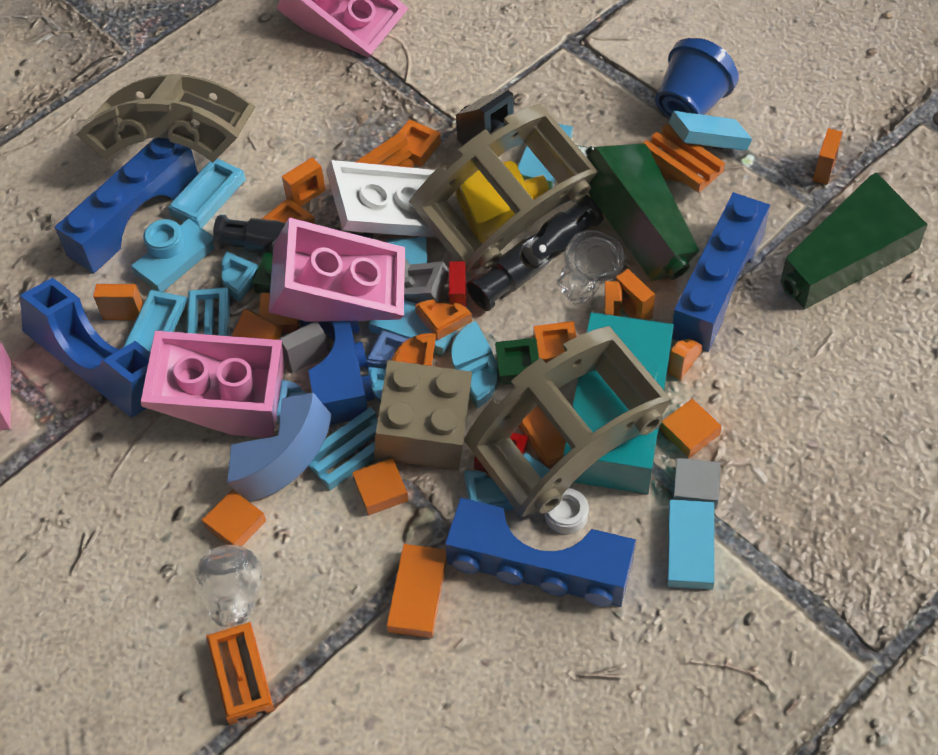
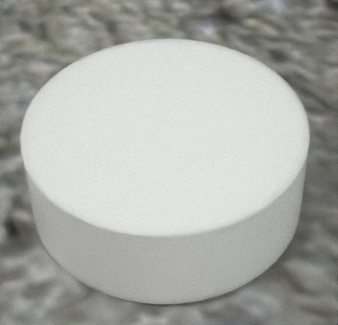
M568 488L562 495L560 504L550 512L545 513L546 523L553 531L560 534H574L580 531L588 521V501L579 491Z

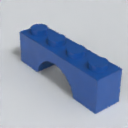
M154 138L54 227L66 256L93 274L97 272L121 249L124 229L133 213L141 204L158 195H166L174 200L198 175L192 150L186 146L172 143L166 138Z
M734 192L732 193L674 309L672 339L685 341V339L689 338L701 344L702 350L709 352L723 323L731 295L746 262H752L765 234L770 204Z
M54 278L20 295L22 331L129 417L132 418L147 409L142 407L141 398L151 352L136 341L122 349L114 348L108 344L89 322L80 298Z
M300 320L301 327L313 323ZM358 321L318 322L324 334L334 341V345L329 355L320 364L308 370L312 393L318 397L331 413L330 425L349 422L368 409L366 401L374 400L370 375L361 377L359 368L367 366L363 342L354 343L353 334L360 333Z
M460 497L445 547L447 564L453 565L460 572L466 574L481 572L493 575L500 581L511 585L526 583L538 586L546 593L555 596L570 594L582 597L587 602L599 607H608L610 605L622 607L634 560L636 539L591 529L581 541L569 548L558 551L538 550L525 545L513 535L507 525L503 507Z

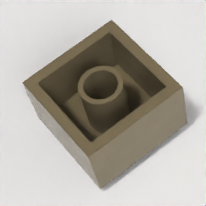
M387 360L375 435L374 459L385 461L393 458L394 462L459 471L472 372Z

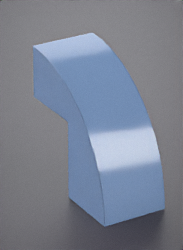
M314 393L282 398L278 436L231 444L227 483L249 502L267 497L290 484L310 465L318 454L328 433L331 413Z

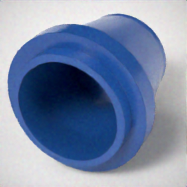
M702 38L679 40L668 55L669 65L655 96V103L659 110L669 119L673 111L705 115L721 98L729 96L738 84L739 74L733 59L723 48L709 40Z

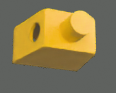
M503 162L533 200L549 190L544 175L524 180L515 162ZM479 170L455 191V197L470 230L482 244L515 215Z

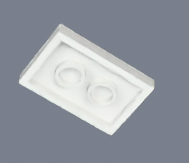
M331 160L326 172L342 230L437 237L408 202L435 170Z

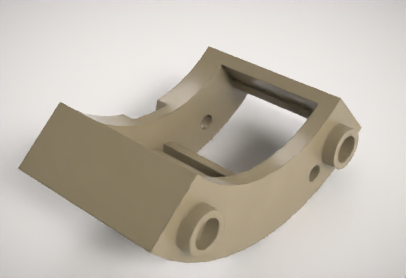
M179 74L158 75L135 81L115 92L98 108L76 135L105 160L109 159L120 149L135 143L144 142L148 138H166L172 143L186 146L200 153L213 163L238 138L255 106L235 91L204 78ZM137 92H142L144 98H139ZM210 93H215L217 95V99H211ZM192 119L199 121L200 125H195Z
M541 103L521 109L505 117L504 123L506 126L497 128L491 134L485 129L458 149L463 155L461 158L451 162L446 167V170L440 165L408 201L456 261H465L466 272L479 267L483 269L491 267L492 263L502 256L500 251L533 222L570 200L576 202L583 198L591 189L589 183L599 172ZM523 143L528 146L559 183L535 200L532 199L498 158L500 154ZM478 170L515 213L512 218L503 224L483 244L447 202L451 195Z
M610 326L590 331L564 343L563 347L566 352L548 363L539 358L511 381L516 388L499 404L492 399L464 438L466 444L520 517L537 512L544 514L556 508L562 501L564 492L592 464L640 434L647 435L653 432L663 421L662 414L672 399ZM596 370L629 411L611 420L593 433L558 389L572 380ZM537 405L572 448L542 479L510 439L518 425Z

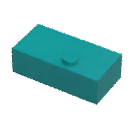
M591 312L587 333L610 326L664 390L674 324ZM596 370L578 377L573 408L593 433L611 420L629 411ZM658 428L647 435L640 434L617 446L592 464L573 483L649 494ZM567 442L563 457L572 450Z

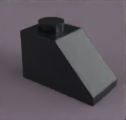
M509 90L485 95L471 105L465 106L456 114L457 141L465 145L485 129L491 134L497 128L506 126L504 118L514 113L513 93Z

